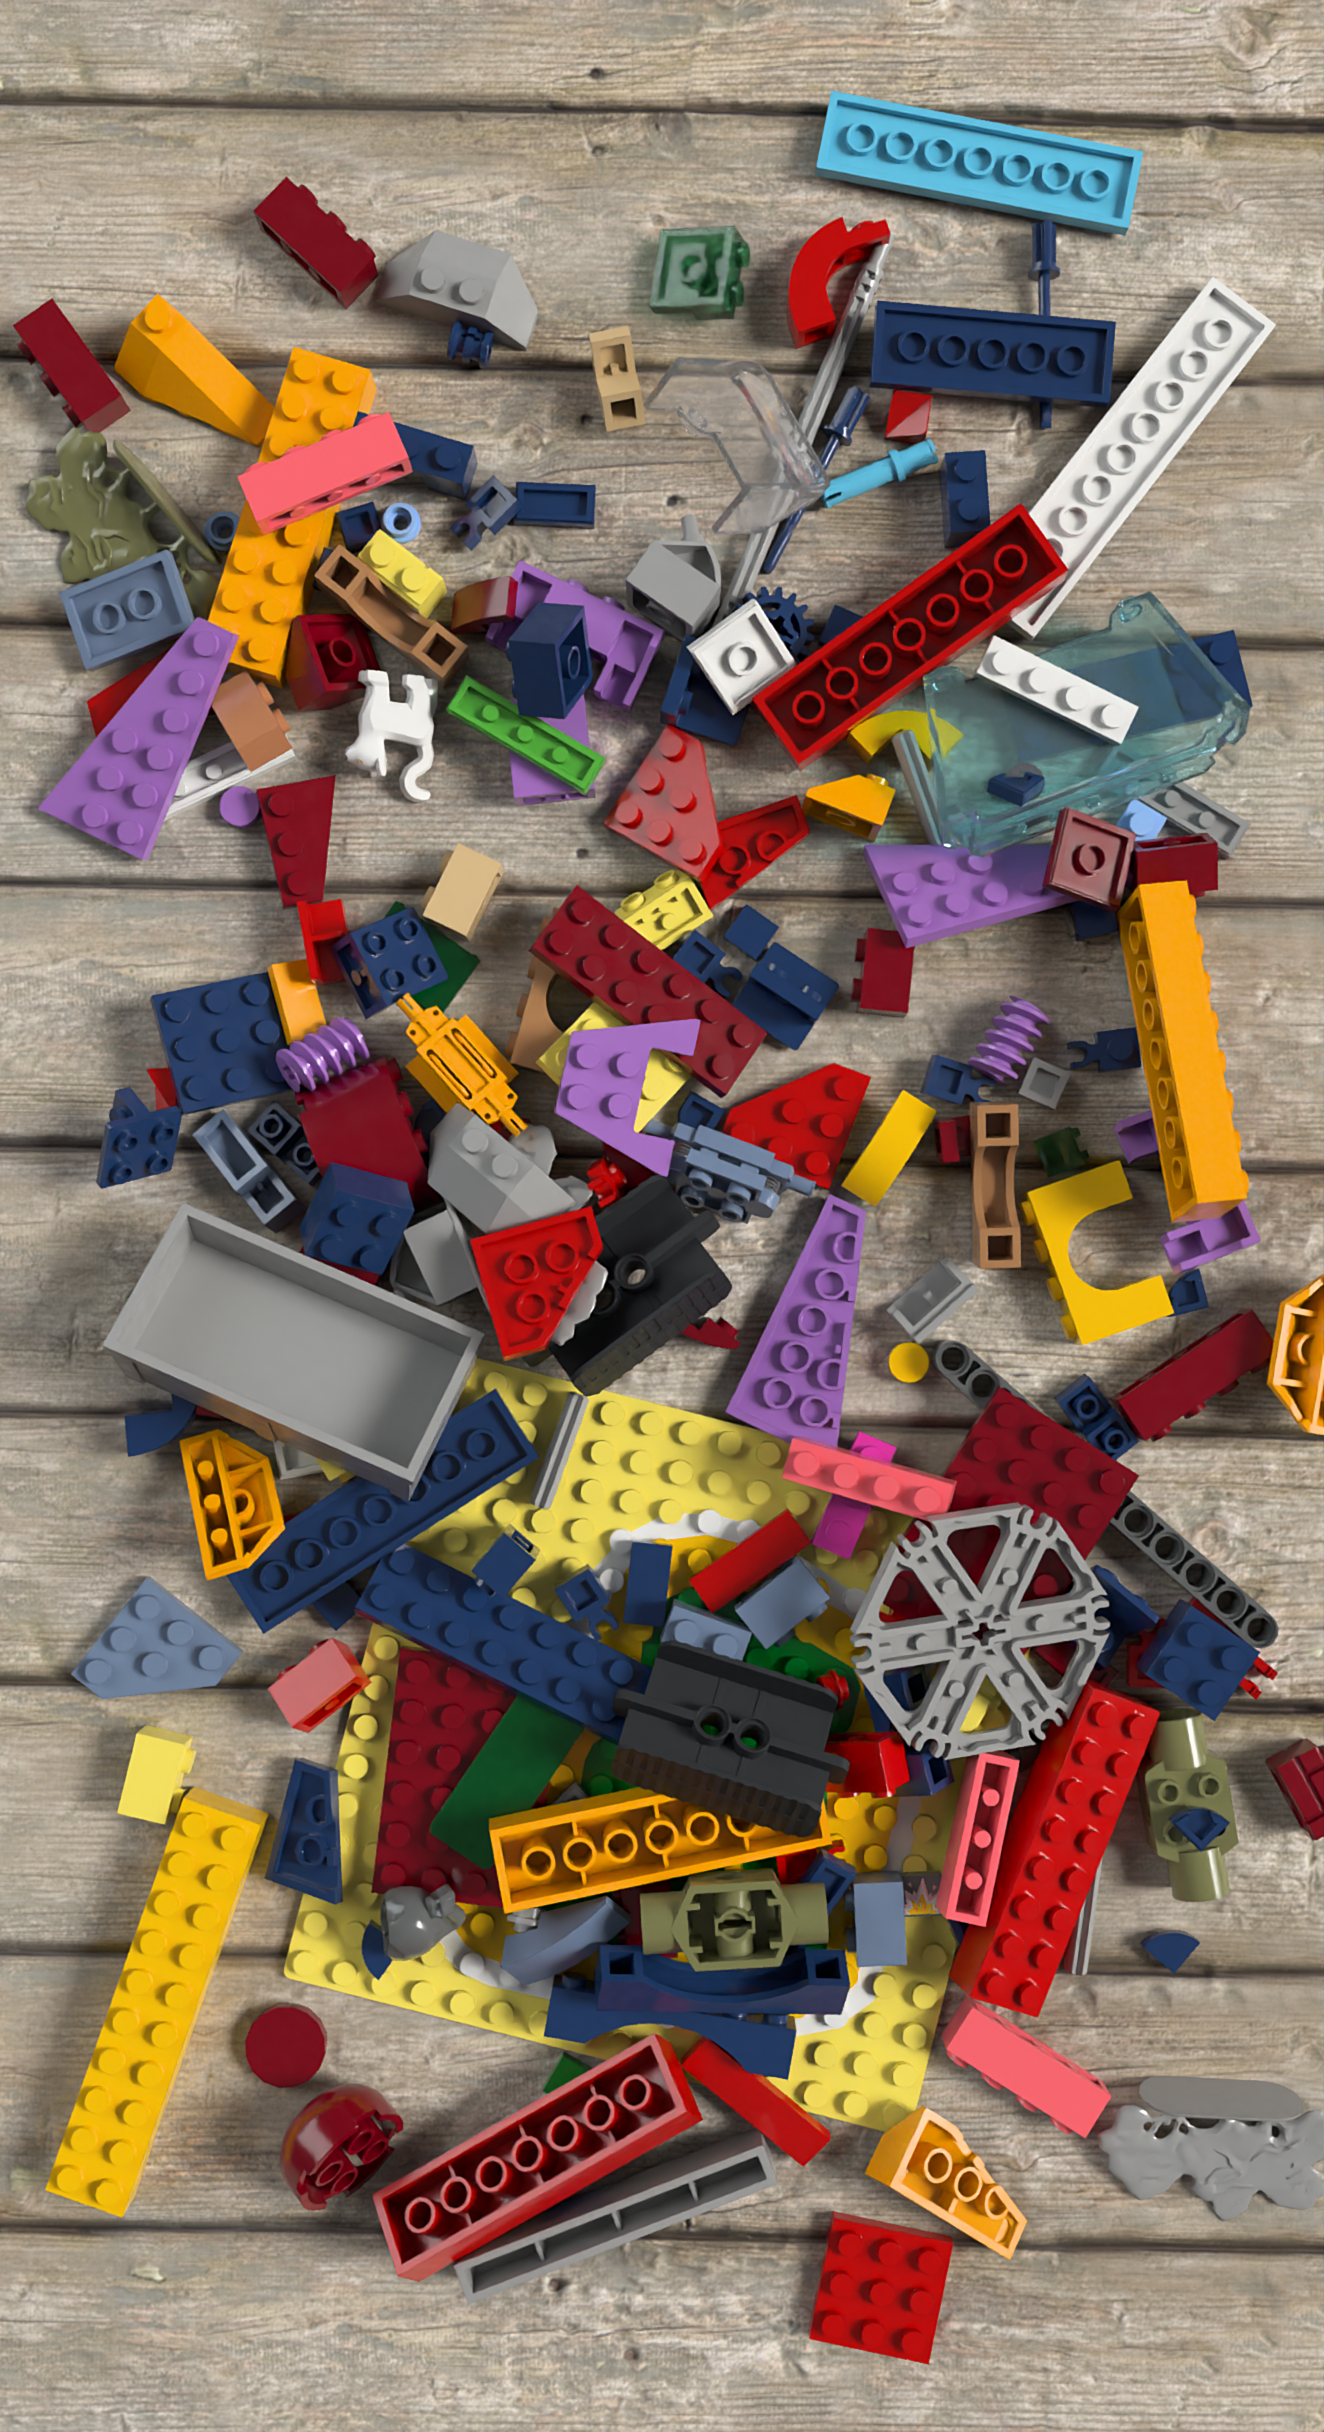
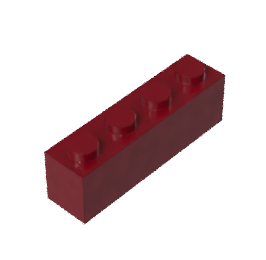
M1241 1309L1110 1399L1138 1439L1146 1441L1150 1438L1152 1442L1157 1441L1172 1431L1171 1423L1182 1416L1185 1419H1189L1205 1409L1204 1401L1217 1393L1220 1397L1234 1390L1239 1385L1237 1381L1239 1377L1248 1371L1255 1374L1268 1367L1271 1362L1270 1357L1272 1356L1274 1340L1252 1309Z

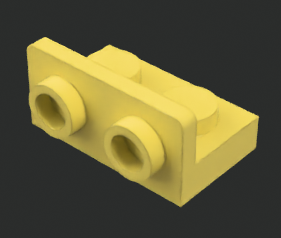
M680 870L664 872L655 879L654 886L642 894L641 892H636L629 895L621 902V908L614 912L616 916L660 950L665 949L713 917L690 876Z

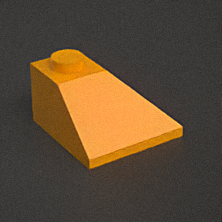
M867 774L865 778L856 775L808 788L802 810L804 815L875 842L896 789L888 787L889 782L879 776Z

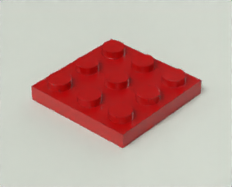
M833 2211L808 2329L809 2339L929 2365L953 2248L952 2237Z

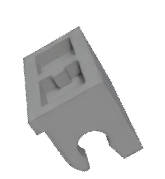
M944 1257L885 1311L914 1343L920 1344L978 1292L979 1289L952 1260L949 1261Z

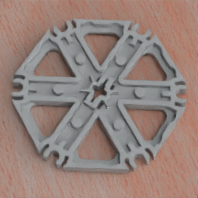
M1018 1502L925 1516L930 1521L933 1531L931 1532L924 1523L918 1520L914 1523L920 1531L917 1541L910 1543L900 1533L897 1539L898 1543L905 1550L903 1554L899 1553L897 1546L891 1541L850 1628L853 1633L850 1636V1642L854 1647L867 1646L865 1653L860 1656L851 1657V1662L856 1668H859H853V1670L906 1743L909 1746L911 1744L915 1750L920 1751L926 1740L933 1739L929 1748L931 1754L936 1758L942 1756L944 1760L1035 1745L1036 1743L1030 1738L1028 1730H1031L1037 1738L1044 1740L1046 1736L1041 1731V1724L1044 1720L1051 1719L1058 1727L1063 1725L1062 1718L1055 1711L1057 1708H1060L1061 1713L1069 1719L1110 1634L1105 1630L1110 1627V1622L1103 1616L1094 1618L1095 1611L1098 1608L1108 1607L1109 1601L1099 1596L1107 1595V1593L1059 1522L1053 1517L1051 1518L1042 1512L1038 1521L1030 1524V1518L1034 1510L1024 1504L1021 1506ZM996 1525L1001 1532L1000 1539L976 1587L947 1546V1538L955 1530ZM1045 1549H1054L1074 1579L1072 1590L1061 1596L1021 1602ZM903 1570H909L917 1577L942 1615L885 1623L879 1618V1609L895 1576ZM983 1623L989 1631L984 1632L983 1639L979 1640L972 1632L978 1631L979 1624ZM1075 1639L1077 1641L1076 1651L1061 1682L1051 1688L1044 1685L1020 1650V1648ZM941 1661L921 1705L916 1710H904L884 1684L883 1674L885 1670ZM986 1675L1010 1709V1720L1005 1726L1000 1728L963 1733L959 1730Z

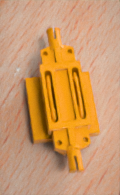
M409 993L403 996L404 1001L400 998L396 1006L412 1021L406 1030V1036L415 1044L418 1054L405 1068L439 1107L447 1114L458 1102L472 1113L477 1114L487 1125L500 1120L514 1135V1138L518 1137L521 1133L517 1127L522 1132L525 1131L528 1126L512 1110L518 1096L508 1086L519 1077V1073L466 1014L458 1021L454 1018L449 1020L437 1006L423 1011Z

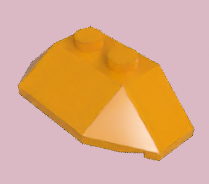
M1324 1274L1280 1303L1267 1385L1303 1432L1324 1435Z
M219 1429L180 1440L179 1444L206 1579L209 1581L249 1568L285 1529L269 1458L246 1444L230 1438L228 1434Z

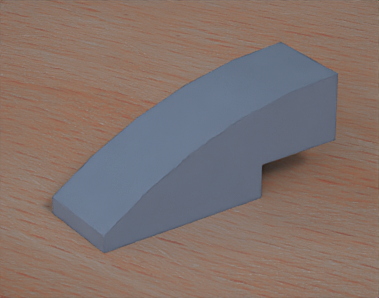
M224 1109L192 1134L233 1189L245 1199L261 1222L276 1234L307 1208L260 1149Z
M607 1896L540 1913L537 1929L505 1937L501 1968L524 1985L552 1977L592 1955L599 1949L600 1944L605 1945L630 1923V1914Z

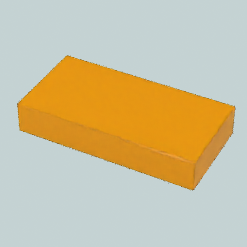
M307 959L270 965L267 970L287 1045H291L294 1041L303 1042L304 1036L308 1033L317 1035V1029L322 1025H326L316 984L310 979Z

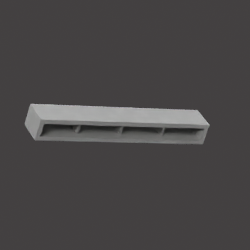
M753 2128L548 2208L454 2262L453 2266L467 2303L469 2305L778 2184L775 2162L764 2134L757 2128Z

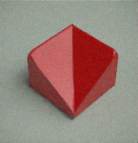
M893 390L884 440L918 444L925 441L933 395Z
M169 1068L147 1069V1073L155 1084L156 1110L178 1106Z

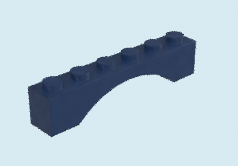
M600 1944L594 1972L596 2011L841 2015L850 1989L845 1950L803 1949L785 1956L779 1967L695 1972L690 1963L675 1961L659 1954L644 1955L642 1945Z
M572 1971L564 1972L563 1975H554L544 2031L545 2037L585 2044L603 2033L624 2026L646 2023L673 2025L694 2031L716 2042L730 2053L748 2073L787 2080L789 2078L797 2031L794 2016H789V2014L596 2011L595 1981L587 1980L584 1974Z

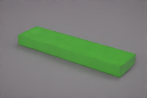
M467 675L446 708L447 714L585 796L606 762L605 757L538 717L519 715L516 704Z

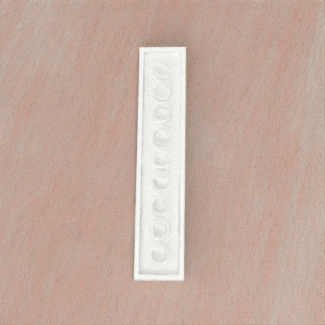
M1214 277L1211 278L1030 511L1029 515L1066 565L1068 572L1063 583L1007 622L1008 625L1029 641L1035 638L1276 326L1275 323Z

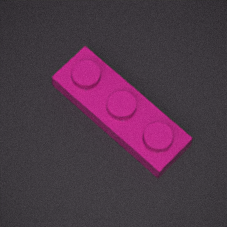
M857 1431L850 1450L891 1462L897 1447ZM831 1493L811 1543L849 1560L872 1505Z

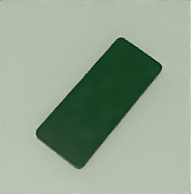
M517 1695L430 1825L431 1833L481 1869L491 1868L495 1859L489 1831V1818L530 1810L584 1728Z

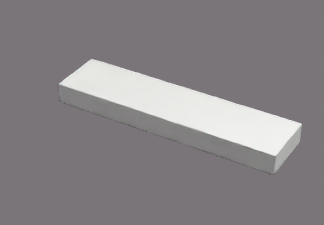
M233 742L189 761L164 821L211 800L232 787L243 785L296 760L297 757L293 749L252 772L248 769Z

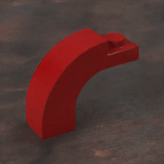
M843 217L838 218L815 232L801 248L792 267L786 304L787 322L795 349L833 337L836 318L828 298L826 286L830 279L842 268L869 259L876 242H880L881 246L889 244L891 233L886 219L875 223L873 221H864L854 226L851 231H847Z

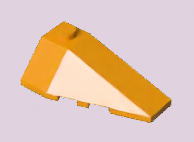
M157 293L130 323L115 363L114 371L143 398L156 404L157 402L177 410L181 415L188 418L194 417L214 426L218 431L259 448L264 442L274 406L184 316Z
M921 2106L885 2132L864 2174L1010 2260L1027 2220L1004 2189L995 2183L984 2168L985 2164L979 2156L970 2150L958 2128L928 2108Z

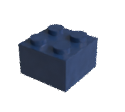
M538 602L514 634L509 637L506 655L508 661L512 663L514 677L512 681V695L517 699L519 715L565 719L593 681L584 606Z
M330 1162L300 1225L305 1256L382 1275L415 1211L407 1182Z
M1179 1599L1135 1666L1145 1675L1215 1721L1260 1654V1651L1184 1600Z

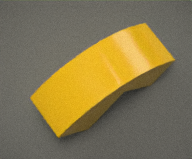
M906 710L883 713L864 721L849 733L846 742L869 764L892 742V736L904 730H912L926 768L930 772L959 744L963 735L952 725L938 717L918 711Z
M902 1090L841 1186L876 1207L909 1159L937 1111Z

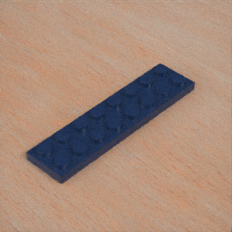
M496 1388L449 1418L409 1501L390 1494L389 1489L358 1476L286 1522L283 1532L249 1568L227 1574V1577L264 1634L374 1564L382 1556L388 1555L540 1456Z
M403 1544L388 1555L382 1556L354 1609V1613L617 1746L626 1720L625 1717L619 1716L612 1711L617 1690L627 1689L644 1695L653 1669L599 1641L596 1642L595 1639L508 1595H505L504 1598L497 1593L493 1596L488 1595L474 1582V1578L407 1544Z

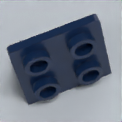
M686 634L660 710V723L670 724L677 729L735 747L751 702L734 715L729 712L687 649V646L698 638Z
M413 907L350 932L329 947L365 1019L381 1013L397 1003L400 998L404 1000L403 996L407 993L413 996L448 979V974Z
M1095 1565L1090 1570L1107 1593V1595L1099 1596L1109 1601V1606L1098 1608L1094 1613V1618L1103 1616L1110 1622V1627L1105 1629L1110 1634L1093 1667L1099 1672L1107 1668L1126 1637L1156 1625L1160 1617L1150 1609V1605L1146 1600L1132 1594L1120 1584L1114 1573L1099 1565ZM1074 1579L1072 1580V1582L1070 1583V1585L1068 1586L1067 1590L1063 1595L1069 1593L1072 1590L1074 1585ZM1076 1639L1063 1641L1073 1651H1076Z

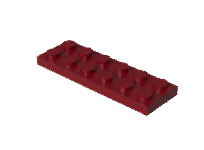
M578 885L572 889L528 950L626 1026L688 1019L701 1020L692 1057L662 1050L658 1051L720 1098L728 1094L768 1034V1032Z

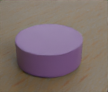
M236 786L228 789L222 795L219 804L220 813L231 826L245 829L253 826L259 820L261 812L257 795L251 789Z

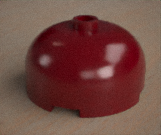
M343 2084L321 2093L307 2103L297 2114L284 2135L280 2150V2167L286 2184L301 2205L311 2211L325 2209L327 2205L326 2200L341 2192L346 2197L350 2196L369 2181L393 2153L395 2148L388 2146L395 2133L403 2130V2120L379 2091L367 2085ZM372 2115H374L378 2121H381L382 2131L371 2118ZM342 2148L349 2155L356 2154L363 2165L355 2167Z

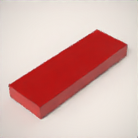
M786 1509L691 1576L689 1582L713 1614L810 1545L811 1541L790 1511Z

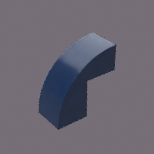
M171 1394L173 1410L124 1416L128 1457L157 1450L179 1438L199 1416L196 1414L197 1405Z

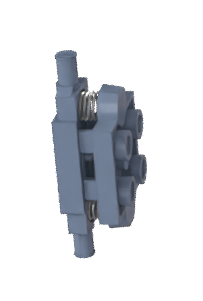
M651 1119L644 1133L675 1141L668 1176L663 1177L667 1182L676 1185L674 1192L685 1204L695 1208L704 1207L717 1212L727 1221H740L748 1224L751 1215L770 1218L780 1200L779 1196L782 1192L790 1189L810 1198L816 1181L794 1174L793 1166L774 1159L775 1153L699 1125L698 1130L679 1122L671 1127Z

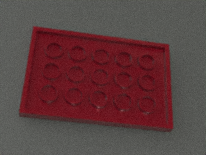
M998 1386L940 1477L957 1481L949 1512L1016 1502L1021 1506L1023 1504L1034 1510L1030 1518V1524L1036 1523L1042 1512L1051 1518L1053 1517L1059 1522L1085 1561L1140 1475ZM914 1517L903 1536L910 1543L917 1541L920 1531L914 1523L919 1520L932 1532L933 1528L929 1521ZM996 1525L955 1530L947 1538V1546L976 1587L1000 1539L1001 1532ZM897 1543L896 1546L899 1553L903 1554L905 1550ZM1045 1549L1021 1602L1061 1596L1072 1582V1575L1054 1549ZM903 1570L895 1576L883 1601L884 1605L908 1620L942 1615L912 1571ZM980 1623L979 1630L972 1632V1634L981 1640L983 1639V1633L989 1631V1629L983 1623ZM1029 1647L1020 1648L1023 1655H1025L1027 1650L1029 1649Z
M403 1645L400 1648L371 1893L385 1894L389 1889L399 1886L420 1887L429 1893H433L441 1886L448 1884L454 1891L456 1903L503 1908L495 1862L491 1868L481 1869L434 1836L430 1831V1825L517 1695L425 1648ZM549 1782L530 1810L546 1807Z

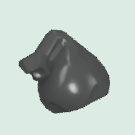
M448 1884L441 1886L433 1893H429L420 1887L399 1886L389 1889L383 1895L380 1918L385 1956L394 1961L415 1959L428 1953L446 1935L458 1929L465 1922L466 1914L455 1903L454 1891Z

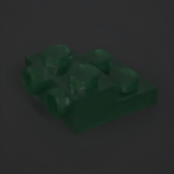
M735 226L661 229L649 305L651 310L655 314L692 313L697 320L734 319L735 308L743 305L745 296L744 286L740 281L741 268H747L750 263L749 245L745 242Z

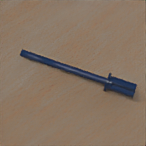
M1044 220L1042 223L1035 222L1032 224V269L1029 270L1028 277L1031 280L1038 281L1039 315L1051 316L1050 280L1060 276V268L1056 266V224H1052L1051 220ZM1039 402L1040 428H1051L1052 405L1051 403Z
M853 386L848 389L830 425H825L823 428V433L829 440L791 510L785 526L782 528L764 562L763 569L768 575L776 567L792 536V531L799 523L839 444L850 446L852 443L850 436L870 399V396L862 392L858 387Z

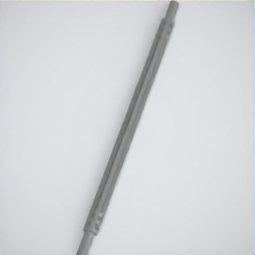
M891 231L889 244L881 246L880 241L876 242L868 262L863 263L844 312L711 629L731 615L738 603L743 604L742 599L752 591L863 320L872 304L873 296L877 292L878 284L884 275L882 267L895 238L894 233Z

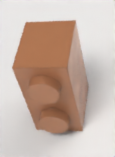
M247 670L219 685L211 706L248 769L252 772L292 749L285 736V733L290 731L291 728L279 708L272 712L268 706L274 703V700L263 681L255 684Z

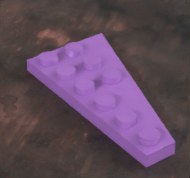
M197 617L37 809L141 860H148L239 635Z
M864 845L863 856L905 948L1078 901L1075 898L1042 886L1051 845ZM1129 869L1124 888L1130 886L1133 878Z
M829 1194L725 1411L791 1444L792 1438L802 1436L833 1446L838 1445L866 1218L865 1210Z

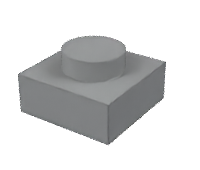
M1033 1057L1029 1062L1016 1095L1053 1111L1057 1107L1071 1072Z

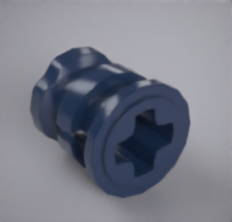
M456 320L449 337L447 360L453 361L457 356L462 358V363L471 365L472 361L479 363L480 368L486 369L492 353L494 332L487 331L486 334L479 333V328L473 326L465 329L462 328L461 321Z

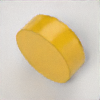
M903 1342L896 1345L889 1353L888 1368L896 1379L907 1383L916 1382L927 1373L929 1357L920 1345L912 1342Z

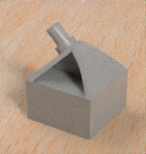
M687 515L680 519L684 536L680 541L653 540L626 578L627 605L659 628L665 630V632L682 644L686 634L696 638L703 635L717 615L720 604L721 573L719 563L712 546L705 542L704 535L699 534L696 515Z
M448 1210L404 1230L392 1257L390 1282L392 1287H394L392 1290L393 1294L411 1302H415L417 1297L439 1306L451 1303L478 1290Z

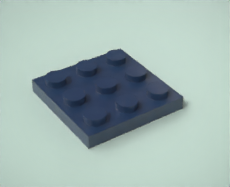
M268 972L151 996L152 1009L182 1116L293 1091L283 1077L276 1062L278 1050L288 1049L290 1051V1045H287Z

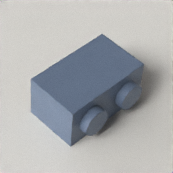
M795 1555L735 1603L734 1607L737 1614L765 1649L769 1648L772 1644L778 1648L794 1636L796 1632L793 1628L806 1618L808 1622H811L827 1609L825 1602L830 1597L800 1557Z
M673 1599L660 1636V1644L664 1641L676 1640L677 1642L703 1648V1650L716 1652L719 1655L729 1656L732 1659L743 1660L752 1632L745 1623L716 1613L712 1614L711 1611Z
M899 1871L858 1872L850 1884L851 1886L843 1894L845 1912H852V1927L845 1928L847 1954L854 1953L857 1967L907 1965L903 1881Z

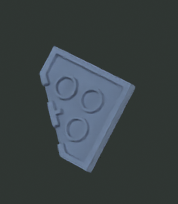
M148 1577L71 1675L101 1699L216 1686L244 1651L153 1578Z

